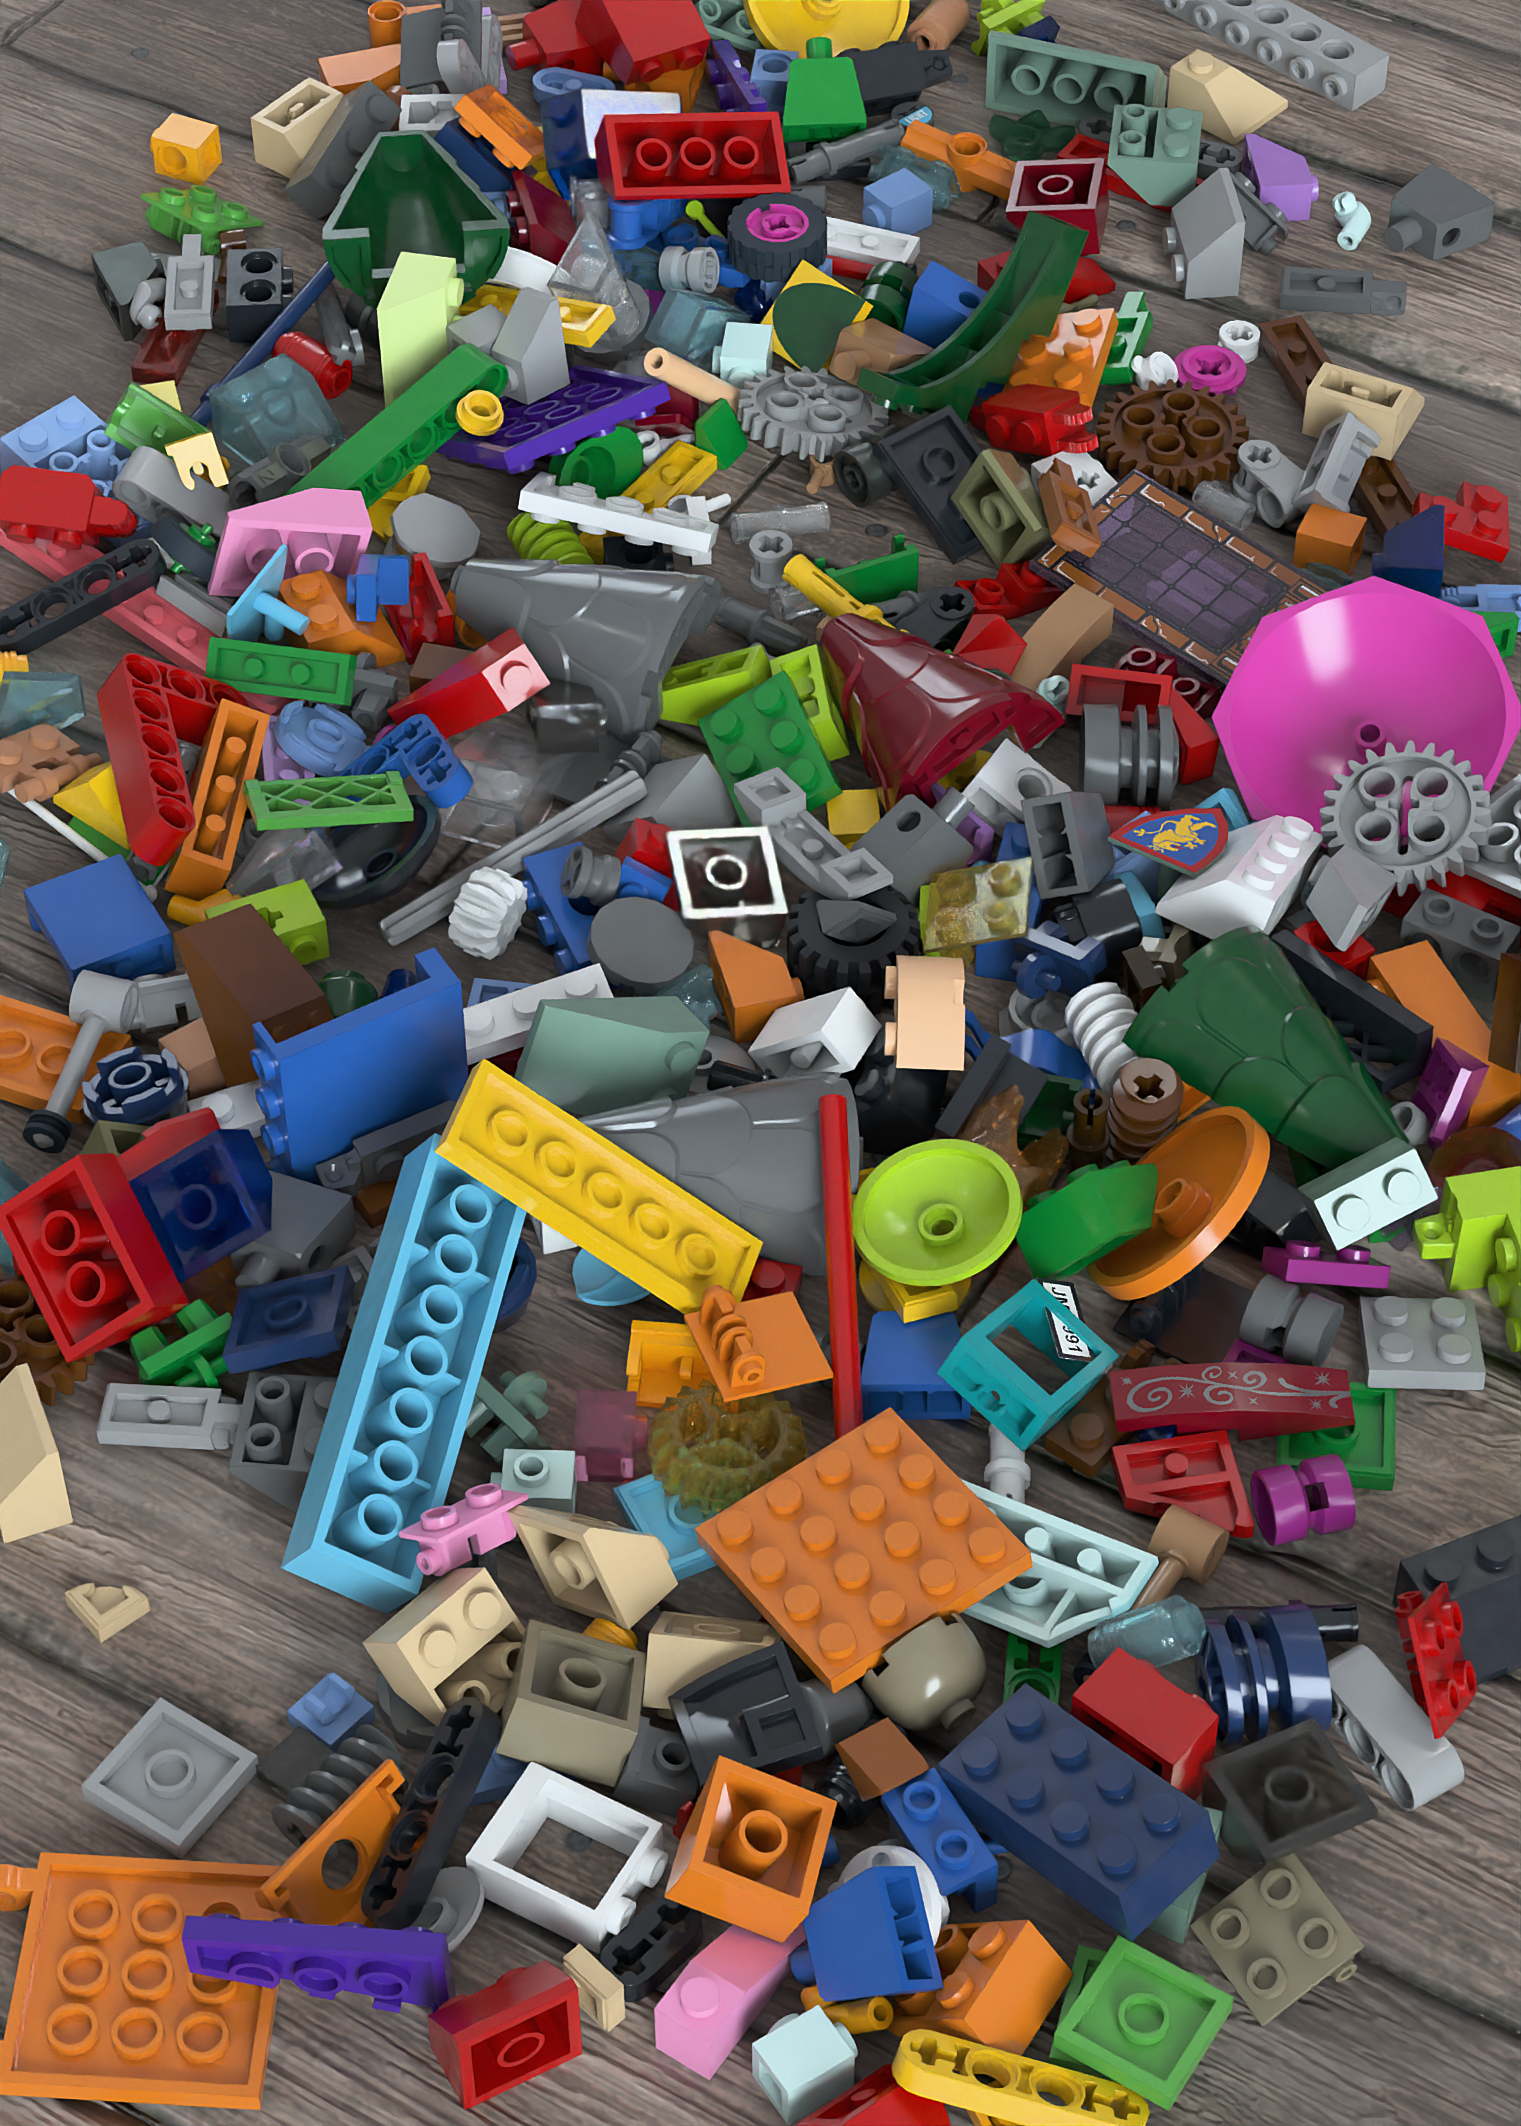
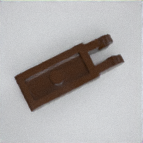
M1145 1339L1140 1340L1126 1353L1119 1368L1114 1366L1109 1372L1148 1367L1155 1355L1156 1346ZM1172 1357L1161 1366L1183 1363ZM1109 1372L1045 1437V1450L1090 1479H1093L1111 1461L1112 1447L1126 1445L1139 1431L1118 1433Z

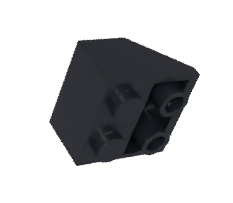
M885 1029L878 1031L855 1069L841 1073L840 1078L847 1079L853 1091L858 1116L859 1137H863V1152L892 1156L907 1147L925 1142L934 1137L935 1125L938 1122L950 1070L896 1068L894 1066V1056L884 1055Z

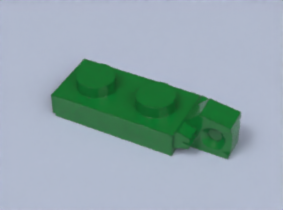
M1144 291L1127 292L1119 313H1116L1119 324L1099 385L1116 386L1131 383L1135 372L1131 367V361L1138 355L1142 356L1153 328V317L1146 307Z

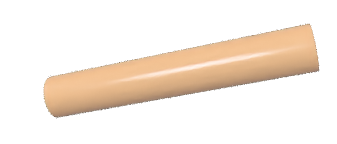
M653 348L647 353L644 359V368L648 374L661 381H665L667 384L710 406L720 398L726 399L734 415L737 416L739 388L663 348Z

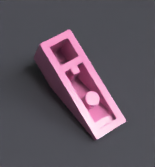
M803 1921L783 1943L733 1924L695 1956L654 2008L656 2048L710 2080L792 1970L790 1964L792 1952L796 1948L808 1944Z

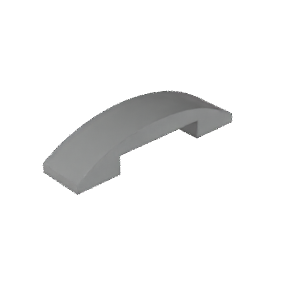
M779 767L734 784V793L759 835L779 860L813 890L830 899L851 901L893 884V874L864 847L850 852L806 810V793Z

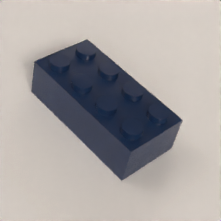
M1026 1683L937 1764L942 1780L975 1827L1131 1942L1220 1857L1207 1809Z

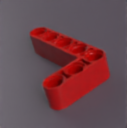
M127 653L98 690L97 701L128 843L132 851L144 862L155 866L166 865L196 826L177 739L202 746L205 733L222 698L248 708L249 705L245 697L237 689L226 683L140 654Z

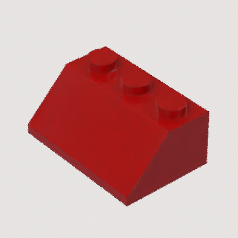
M114 1153L78 1154L0 1205V1229L66 1363L77 1361L131 1338L146 1328L155 1326L189 1304Z

